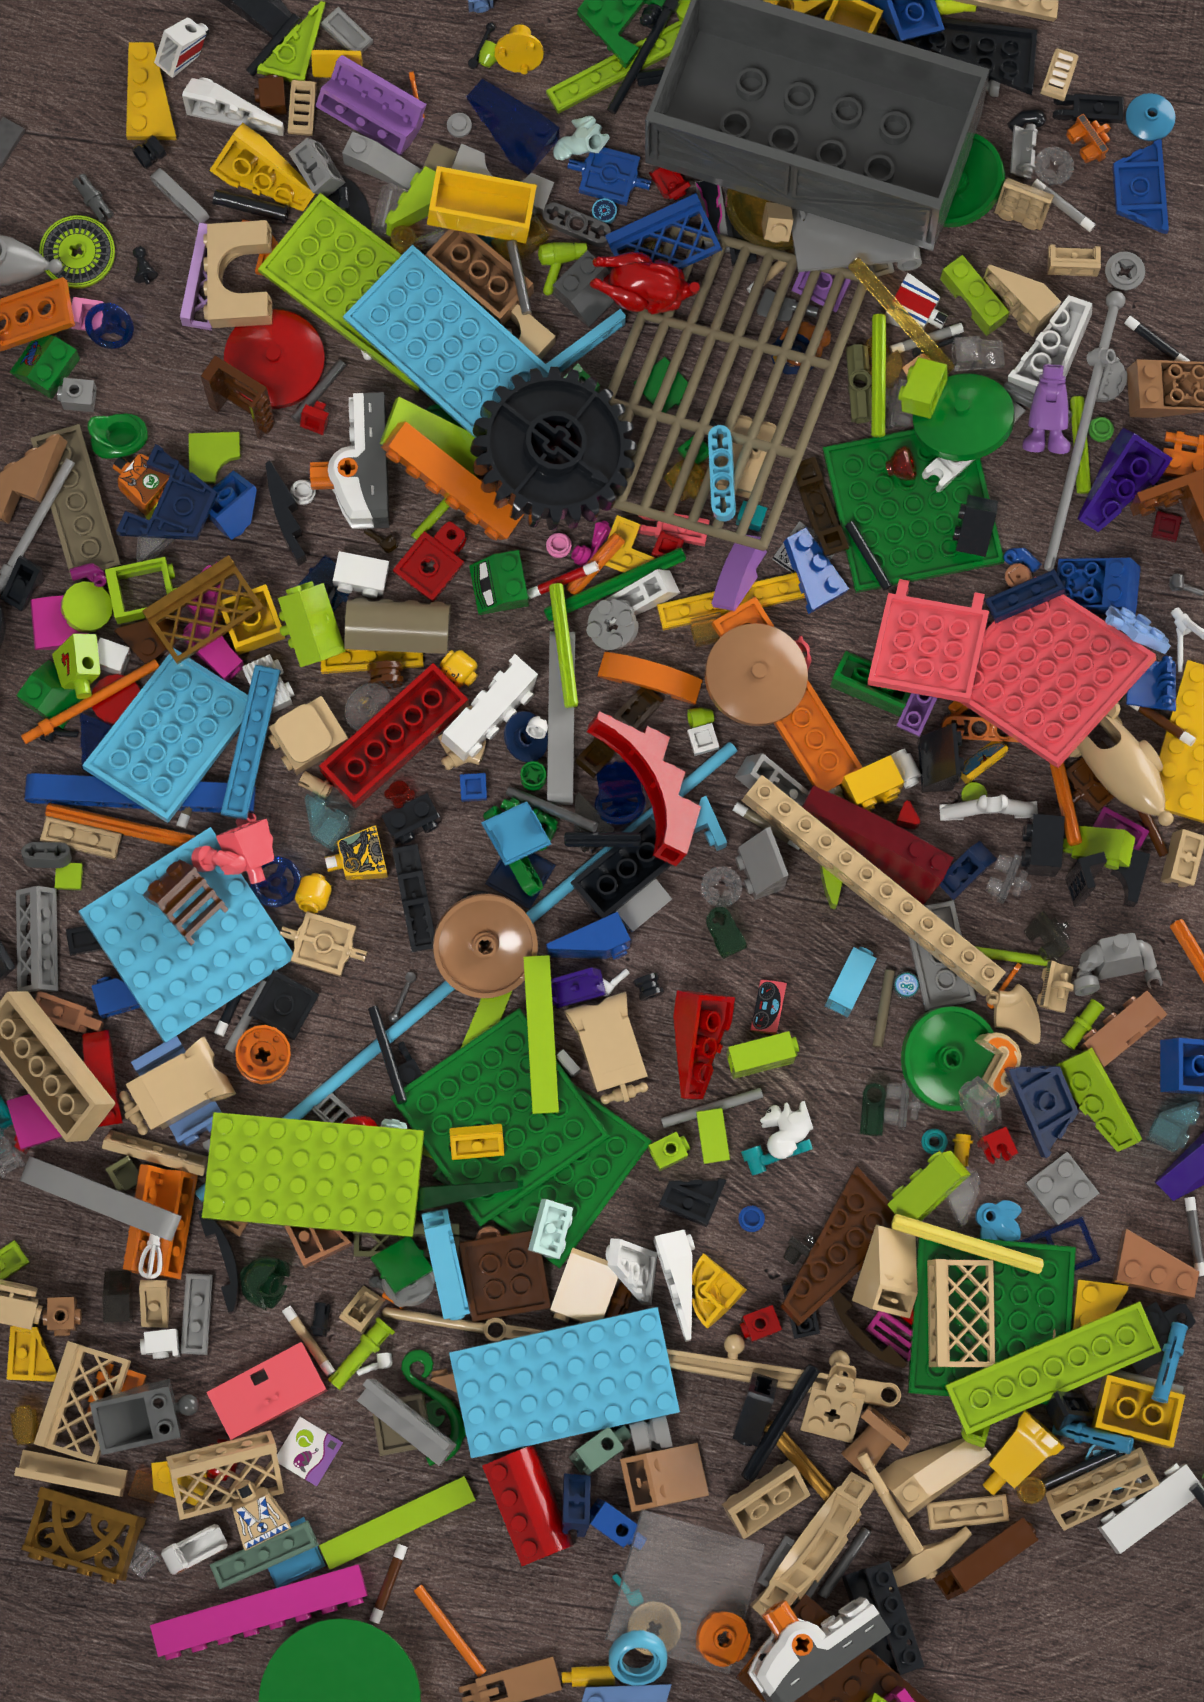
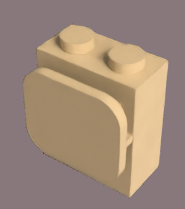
M322 696L308 704L298 706L280 717L276 723L269 726L271 733L268 736L269 741L275 750L281 749L284 754L281 758L283 764L288 771L293 769L296 775L332 755L348 740V737Z
M0 1279V1323L30 1330L33 1323L38 1324L43 1306L38 1305L39 1298H35L38 1288Z

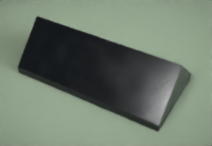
M650 817L632 831L641 834L640 847H613L570 882L588 909L600 919L615 913L672 866V864L653 856L656 842V824Z

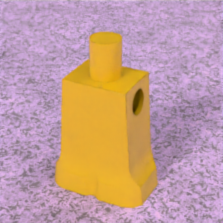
M1024 1410L1019 1417L1016 1429L989 1461V1466L995 1471L982 1485L992 1495H995L1006 1482L1015 1489L1046 1458L1057 1455L1065 1448V1445L1044 1424L1027 1410Z

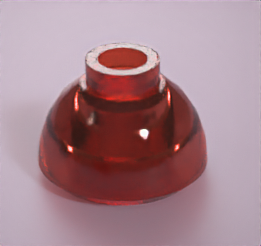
M904 445L898 448L892 454L890 461L885 462L889 476L894 475L899 479L908 481L915 480L917 470L909 447Z

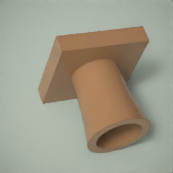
M870 1404L861 1415V1418L869 1425L851 1445L841 1452L854 1467L865 1475L867 1474L863 1471L864 1469L857 1458L859 1454L866 1452L876 1467L892 1443L903 1452L910 1442V1437Z

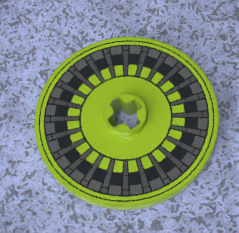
M76 215L62 218L48 228L41 240L39 253L46 261L50 262L52 259H57L62 263V270L59 273L54 274L49 270H45L52 280L63 277L68 282V288L80 289L98 283L109 273L115 259V245L110 232L103 224L93 218ZM81 247L83 254H77L74 257L72 250H78Z

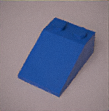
M873 0L875 6L883 10L882 17L899 42L945 30L935 0Z
M616 912L547 943L546 953L553 958L608 959L612 957L613 960H616L627 954L626 950L630 949L631 939L619 913Z
M1188 1038L1160 1040V1092L1204 1094V1040Z

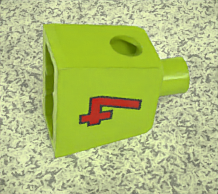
M72 634L52 656L61 687L64 689H75L78 699H86L92 696L90 684L100 676L96 634Z

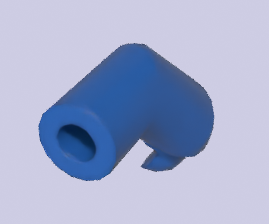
M1025 548L1008 549L1003 556L1004 561L1009 565L1024 564L1032 573L1036 572L1042 565Z

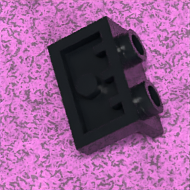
M428 793L381 815L394 843L401 842L402 845L416 838L415 835L422 831L429 833L439 827L438 823L441 822V817L437 813Z

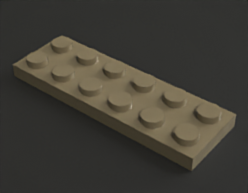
M80 424L32 437L33 448H38L46 443V439L53 434H59L68 441L52 482L66 458L75 463L51 505V511L69 573L70 568L88 563H93L104 571L105 569L121 566Z

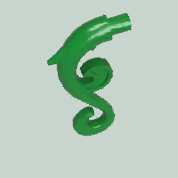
M413 1350L404 1356L401 1370L409 1383L433 1399L426 1404L428 1420L433 1426H441L445 1419L444 1415L437 1416L436 1411L438 1409H443L449 1417L451 1423L449 1438L457 1445L445 1460L446 1462L459 1451L465 1438L463 1418L456 1405L445 1394L412 1375L410 1366L414 1362H421L424 1365L422 1378H427L433 1369L432 1357L427 1352ZM426 1456L429 1466L436 1464Z

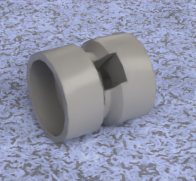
M666 1416L651 1418L649 1422L642 1420L629 1423L636 1455L650 1453L652 1448L658 1451L673 1448Z

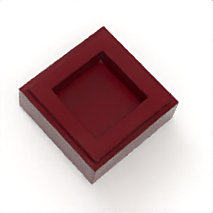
M1157 511L1151 537L1176 543L1182 517Z

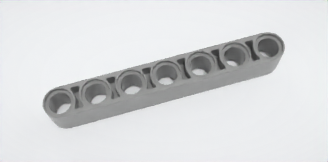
M550 632L547 802L554 805H573L574 708H565L556 637L555 632ZM569 632L575 674V632Z
M29 1156L20 1178L21 1182L169 1241L173 1240L182 1217L32 1156Z

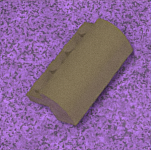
M365 598L349 600L346 604L345 649L447 654L451 604H444L439 601L419 603L415 600L394 602L390 599L368 601Z

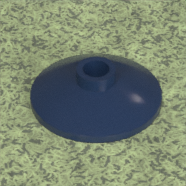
M522 711L515 713L508 719L504 729V740L507 749L516 759L528 763L537 761L544 755L548 746V734L546 733V736L542 739L529 736L526 728L530 719L536 717V715L531 712Z

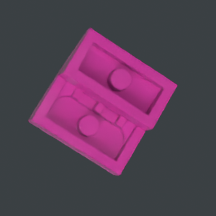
M64 595L30 600L35 650H57L72 634H89L79 632L67 624L64 615L61 613V600Z
M30 1094L6 1101L21 1150L62 1138L61 1134Z

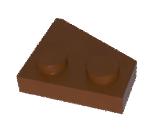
M164 619L157 625L162 632L173 633L175 620ZM147 620L114 630L117 636L144 664L154 659L157 661L168 651ZM178 625L176 634L183 635V629ZM166 637V639H167L168 642L170 643V642H171V638H170V637ZM175 639L174 645H175L180 639Z

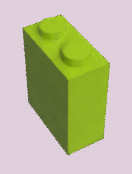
M789 1031L730 1046L726 1056L732 1078L736 1079L793 1064L798 1055L799 1047L796 1037L791 1038Z

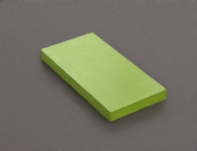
M401 397L395 399L380 444H384L398 423L406 421L475 476L473 465L478 457L470 452V446L474 437L467 430Z

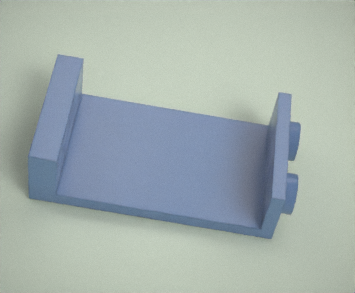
M175 1036L166 1043H162L133 1060L131 1063L139 1076L185 1053L186 1050L179 1038ZM215 1101L210 1102L208 1105L169 1126L180 1146L183 1144L189 1146L200 1139L198 1135L207 1130L211 1133L213 1112L222 1113Z

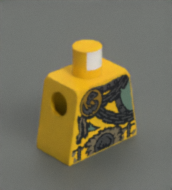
M376 825L337 841L339 854L325 857L328 872L343 869L346 880L388 877Z

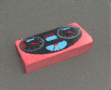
M760 980L750 1031L770 1035L777 1034L787 983Z

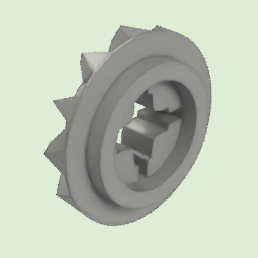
M1131 252L1116 253L1110 257L1105 267L1107 281L1114 286L1115 290L1121 289L1126 292L1133 288L1136 289L1145 276L1144 263L1137 255ZM1120 266L1124 269L1132 268L1128 274L1130 278L1125 275L1118 276L1121 271Z

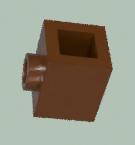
M267 75L264 78H258L259 88H254L255 103H260V109L271 116L286 115V95L283 77Z

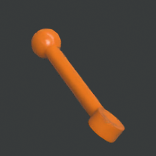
M414 71L409 72L413 97L419 100Z
M1020 963L1015 965L999 988V991H1004L1021 968L1022 965ZM987 1003V1006H988L989 1008H991V1009L994 1008L993 1005H990V1004Z

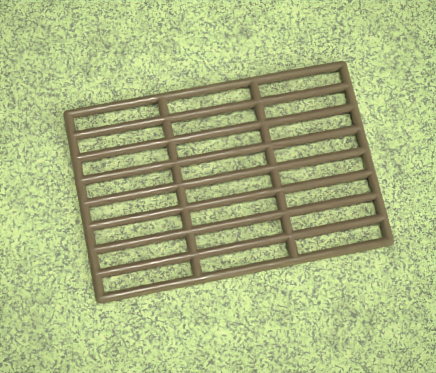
M672 226L668 238L677 240L681 229ZM685 230L683 235L694 237L691 243L693 246L697 234ZM715 233L722 251L712 255L701 283L700 291L697 293L687 321L674 318L676 310L654 315L648 313L645 309L638 312L608 386V389L614 393L610 406L623 404L626 408L621 421L631 422L634 415L648 418L638 442L636 453L632 458L635 464L634 471L629 478H626L627 488L623 495L615 498L613 508L765 551L768 549L871 277L867 273L844 267L810 271L782 346H775L767 342L797 268L795 254ZM701 236L697 247L701 248L703 240L712 243L713 241L710 238ZM666 242L662 254L670 256L674 244ZM726 247L740 250L711 326L706 327L696 324ZM691 250L688 251L685 259L689 257ZM750 253L764 256L734 334L721 331L722 323ZM773 260L786 262L787 266L758 340L744 337ZM694 264L681 269L686 282ZM824 272L835 275L805 354L791 350L820 273ZM844 279L859 282L830 359L826 360L815 357ZM645 321L659 324L629 401L625 402L614 399ZM668 328L682 330L652 409L639 406V401ZM692 333L706 337L676 415L662 412ZM719 340L730 343L700 421L696 422L685 419L715 341ZM739 347L753 350V353L724 425L730 430L732 442L743 445L734 467L735 493L752 449H758L767 453L736 532L722 529L724 521H719L716 518L712 526L698 522L711 489L709 466L688 519L674 515L704 436L708 435L711 428L714 427L709 424ZM763 353L777 356L747 436L733 432ZM787 359L801 363L771 442L757 439ZM811 366L824 369L825 372L795 449L781 446ZM657 422L669 424L671 428L641 504L638 505L626 501ZM681 428L694 431L695 434L665 511L650 508ZM718 434L719 448H723V434ZM779 455L791 459L761 538L756 539L746 536L776 456ZM723 456L716 458L714 462L716 466H720ZM722 498L720 510L721 513L726 512L727 505L725 498Z

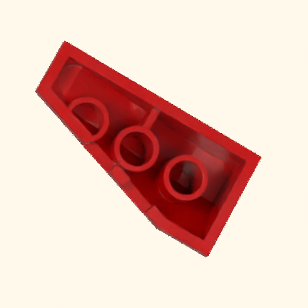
M677 990L673 1019L681 1098H704L714 1071L712 1066L716 1053L720 1054L723 1047L720 1042L724 1031H729L732 1023L735 997Z

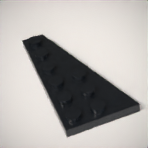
M941 18L945 28L944 31L901 42L990 69L989 79L1032 95L1037 43L1036 29ZM888 26L887 38L898 41Z

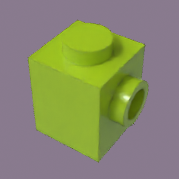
M675 1132L648 1145V1150L660 1172L687 1159V1151L690 1150V1147L684 1135L679 1137L678 1133Z

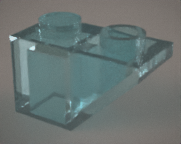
M307 794L304 799L311 836L315 841L334 853L338 847L337 841L343 839L351 829L350 822H348L349 817L338 809L334 812L326 807L328 803L321 797L315 795L313 798Z
M1193 1101L1160 1112L1156 1116L1146 1139L1173 1153L1179 1147L1183 1149L1190 1136L1186 1133L1189 1125L1194 1126L1200 1115V1111L1197 1110L1200 1103Z

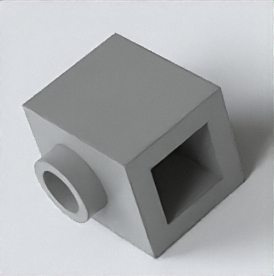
M63 378V386L58 387L57 400L61 401L64 410L94 412L97 387L94 380Z

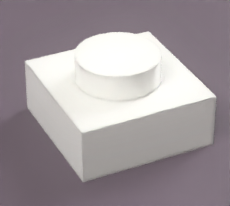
M712 723L687 730L694 756L719 749V743Z

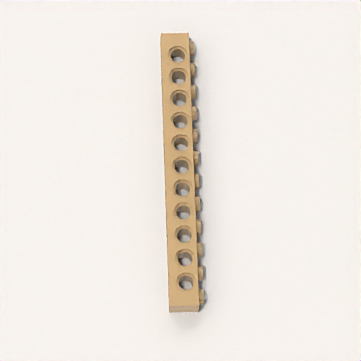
M761 775L741 800L982 996L989 994L1006 973L763 775Z

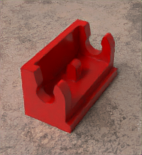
M1007 1127L983 1136L977 1142L978 1148H982L987 1161L991 1164L995 1163L992 1155L999 1159L1001 1154L1002 1158L1007 1162L1018 1154Z

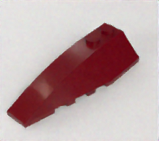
M814 785L811 787L802 805L812 816L923 905L943 881L954 858L890 821Z

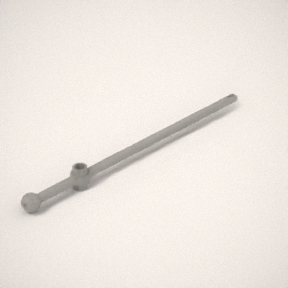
M1119 291L1108 293L1106 297L1108 312L1099 348H1095L1087 354V362L1090 366H1094L1044 563V569L1047 571H1052L1055 565L1103 369L1113 364L1116 360V354L1113 349H1109L1118 310L1123 308L1125 304V296Z

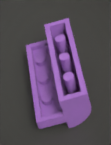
M341 55L336 61L331 79L321 87L315 107L400 156L411 145L424 122L422 117L427 104Z

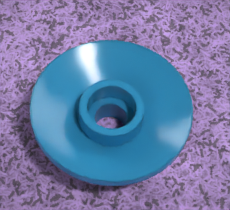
M1152 93L1142 94L1133 99L1126 111V124L1131 133L1137 138L1145 141H1156L1166 137L1173 129L1175 111L1171 103L1164 97ZM1148 111H1153V112H1155V113H1156V116H1155V117L1149 116V115H1148Z

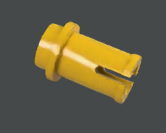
M956 1134L955 1139H952V1142H955L953 1154L964 1167H969L970 1144H973L971 1135Z

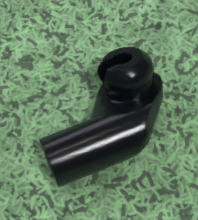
M1039 109L1023 110L1009 121L1007 125L1012 132L1014 125L1023 127L1026 123L1031 122L1036 127H1041L1045 124L1046 118Z

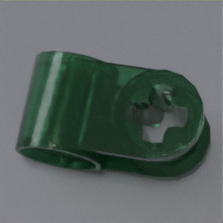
M724 907L713 908L706 918V925L721 957L725 959L746 949V941L736 926L730 912ZM715 915L719 918H724L722 926L719 923L714 924Z

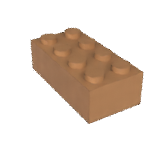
M449 229L425 254L432 263L501 325L504 326L511 318L513 308L517 304L520 306L511 264L476 234ZM524 276L528 297L530 298L534 294V284Z

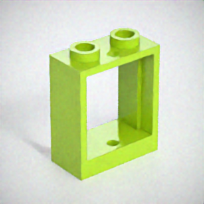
M165 557L105 569L117 624L145 619L142 612L145 608L125 612L119 580L162 571L167 594L177 589L173 588L171 579L176 578L173 564H168Z

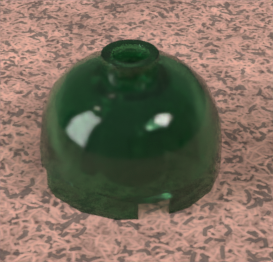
M260 1256L242 1269L240 1274L242 1294L250 1304L262 1310H267V1307L273 1309L279 1303L287 1288V1285H282L285 1276H290L288 1263L276 1257Z

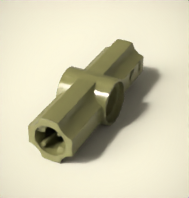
M855 344L846 347L847 389L850 399L851 422L861 424L870 422L872 417V378L869 369L868 346ZM856 380H861L866 384V386L863 388H858L853 384V382Z

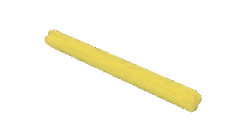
M895 1214L891 1223V1228L1026 1271L1040 1274L1043 1269L1044 1261L1041 1258L909 1217Z

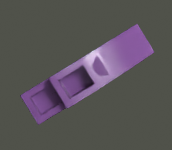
M911 693L896 727L920 737L937 698Z

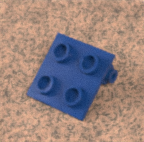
M1171 656L1162 657V661H1155L1127 691L1126 705L1176 711V664Z

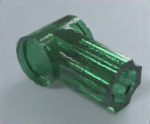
M871 1083L863 1090L860 1134L883 1135L886 1091L880 1084ZM870 1089L880 1091L881 1100L879 1102L873 1103L868 1100L867 1092Z

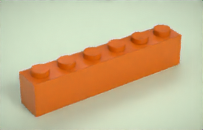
M406 421L398 423L381 446L387 452L385 454L387 458L395 463L400 462L406 467L405 471L413 478L422 479L429 491L434 494L439 493L445 497L447 505L455 510L459 508L466 514L464 517L474 525L479 524L485 529L484 533L489 538L495 541L497 539H508L523 517L522 515L517 520L510 518L512 506L509 503L502 508H497L493 504L497 494L495 491L484 493L481 489V480Z

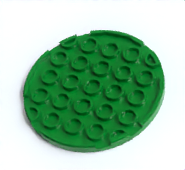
M330 1619L308 1625L282 1643L264 1671L258 1702H421V1689L411 1659L400 1644L389 1634L362 1621Z

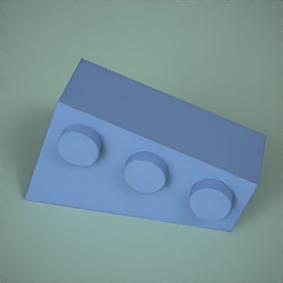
M671 1684L585 1687L581 1702H667Z

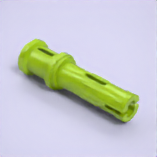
M379 1317L375 1319L376 1323L366 1334L360 1336L359 1340L361 1342L328 1378L339 1390L344 1387L346 1382L373 1352H379L380 1345L390 1334L393 1335L395 1333Z

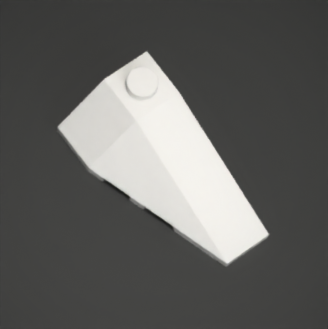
M191 78L183 91L182 97L187 115L240 126L243 122L252 130L284 136L283 122L208 78Z
M685 1230L655 1236L653 1242L685 1342L691 1341L692 1327L691 1250H694L695 1246L691 1234L686 1235Z

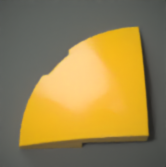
M702 1254L692 1274V1285L695 1286V1299H692V1305L701 1323L706 1328H709L741 1298L747 1289L706 1254Z

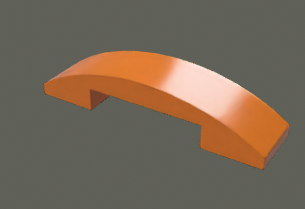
M604 652L597 677L622 684V682L668 694L673 699L696 705L703 681L698 677L659 663L611 652Z

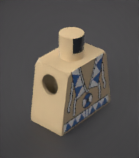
M243 1481L235 1487L239 1499L233 1501L231 1505L245 1551L291 1529L287 1515L266 1487L254 1491L250 1481Z

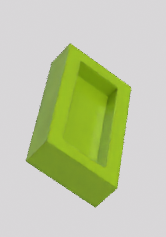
M722 1107L696 1111L703 1163L730 1160Z

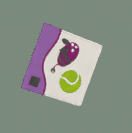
M299 1417L277 1454L278 1463L317 1486L343 1442Z

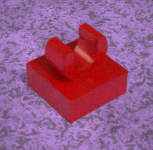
M316 401L314 407L305 404L301 413L300 427L324 435L329 413L324 411L326 404L320 401Z

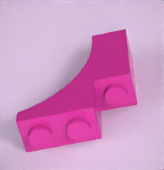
M211 565L205 567L201 572L211 567ZM206 592L203 595L202 603L216 606L218 592ZM186 605L185 607L195 616L197 606ZM201 607L198 620L212 623L215 610ZM189 623L184 628L183 636H191L193 624ZM197 625L194 638H207L211 627ZM223 636L196 652L220 678L227 682L233 679L244 666L243 661L229 647Z

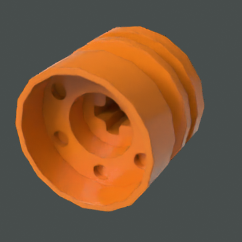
M268 1025L254 1026L245 1031L238 1040L235 1050L236 1066L241 1075L248 1081L260 1085L271 1084L280 1079L288 1069L291 1057L290 1044L285 1035L277 1028ZM263 1050L265 1054H270L267 1057V1062L263 1063L261 1059H256L259 1056V1051Z

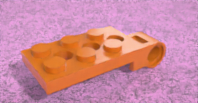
M61 277L0 299V321L6 319L5 327L0 330V352L75 326L68 282L65 278ZM51 304L50 311L42 315L44 306ZM28 312L27 320L20 323L22 314Z

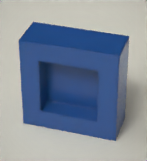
M486 773L460 774L461 802L487 800Z

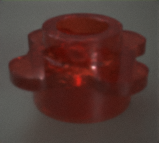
M396 781L389 786V789L385 790L384 796L393 802L395 808H402L405 802L415 798V792L409 790L408 785L404 781Z

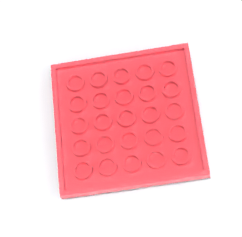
M1063 594L1003 621L993 622L985 630L970 703H960L1059 768L1156 661V654L1141 644L1134 642L1115 627L1107 625L1104 620Z

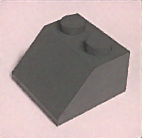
M587 250L553 284V296L590 328L615 302L605 293L590 286L591 280L599 278L603 281L610 272L606 267H594L592 261L596 257Z

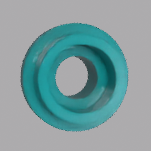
M939 1129L927 1130L921 1139L922 1148L931 1155L938 1151L942 1153L948 1144L945 1133ZM930 1138H937L939 1145L936 1147L931 1146L929 1143Z

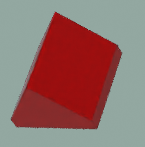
M907 800L903 804L895 825L916 829L921 821L911 802Z

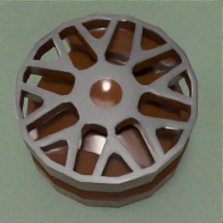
M378 661L368 664L367 672L370 674L371 679L368 681L369 688L387 690L402 687L404 685L403 676H401L403 671L402 663L398 661Z

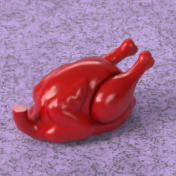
M629 252L613 257H596L592 261L594 267L613 268L603 281L599 278L591 280L590 286L605 293L617 305L628 311L641 312L645 309L652 315L674 311L680 307L683 300L696 295L700 291V285L697 282L690 284L685 281L682 270L660 259L653 263L652 259L645 253Z

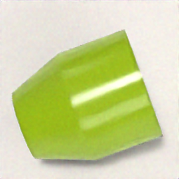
M485 40L480 50L479 63L487 68H490L497 62L495 58V43Z
M700 707L687 711L688 723L691 729L714 722L712 709Z

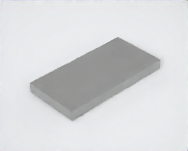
M954 900L925 906L962 936ZM908 936L925 1012L940 1007L976 1002L974 988Z

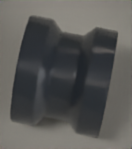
M657 972L647 974L633 981L635 987L639 988L640 1001H646L664 993L663 987L658 983L659 975Z

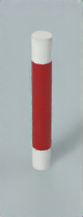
M593 561L527 590L528 598L533 599L549 592L551 584L561 583L566 585L599 571L596 561Z

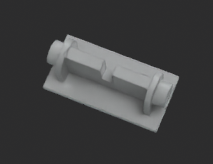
M1027 124L1025 129L1016 125L1013 126L1010 173L1029 180L1033 170L1036 169L1034 165L1035 150H1033V147L1036 146L1038 134L1036 125Z

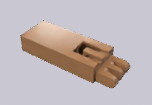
M553 1656L476 1678L475 1683L458 1687L459 1693L469 1690L471 1692V1695L461 1698L462 1702H522L562 1690ZM504 1682L507 1694L490 1699L489 1696L499 1694L498 1687L487 1690V1687Z

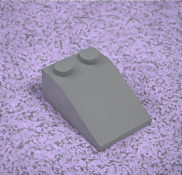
M768 827L739 846L737 850L738 855L735 856L739 871L744 870L747 878L744 880L747 893L753 894L755 900L784 890L789 876L771 827Z

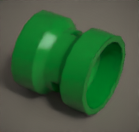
M531 761L522 767L520 774L522 786L532 792L542 789L546 783V770L544 766L539 762Z

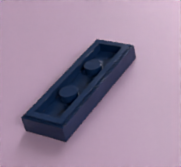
M1054 569L984 600L994 622L998 623L1061 596L1066 592Z

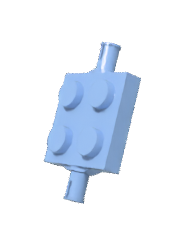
M1110 606L1106 611V624L1123 631L1134 642L1164 654L1171 647L1165 634L1157 628L1151 627V621L1142 614L1135 616L1133 612L1125 607L1118 609Z

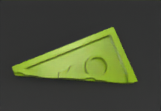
M320 1L318 5L314 6L308 12V16L290 31L280 45L276 46L267 60L258 66V74L265 76L277 75L278 77H283L288 82L292 80L305 81L312 56L311 53L314 49L325 9V2Z

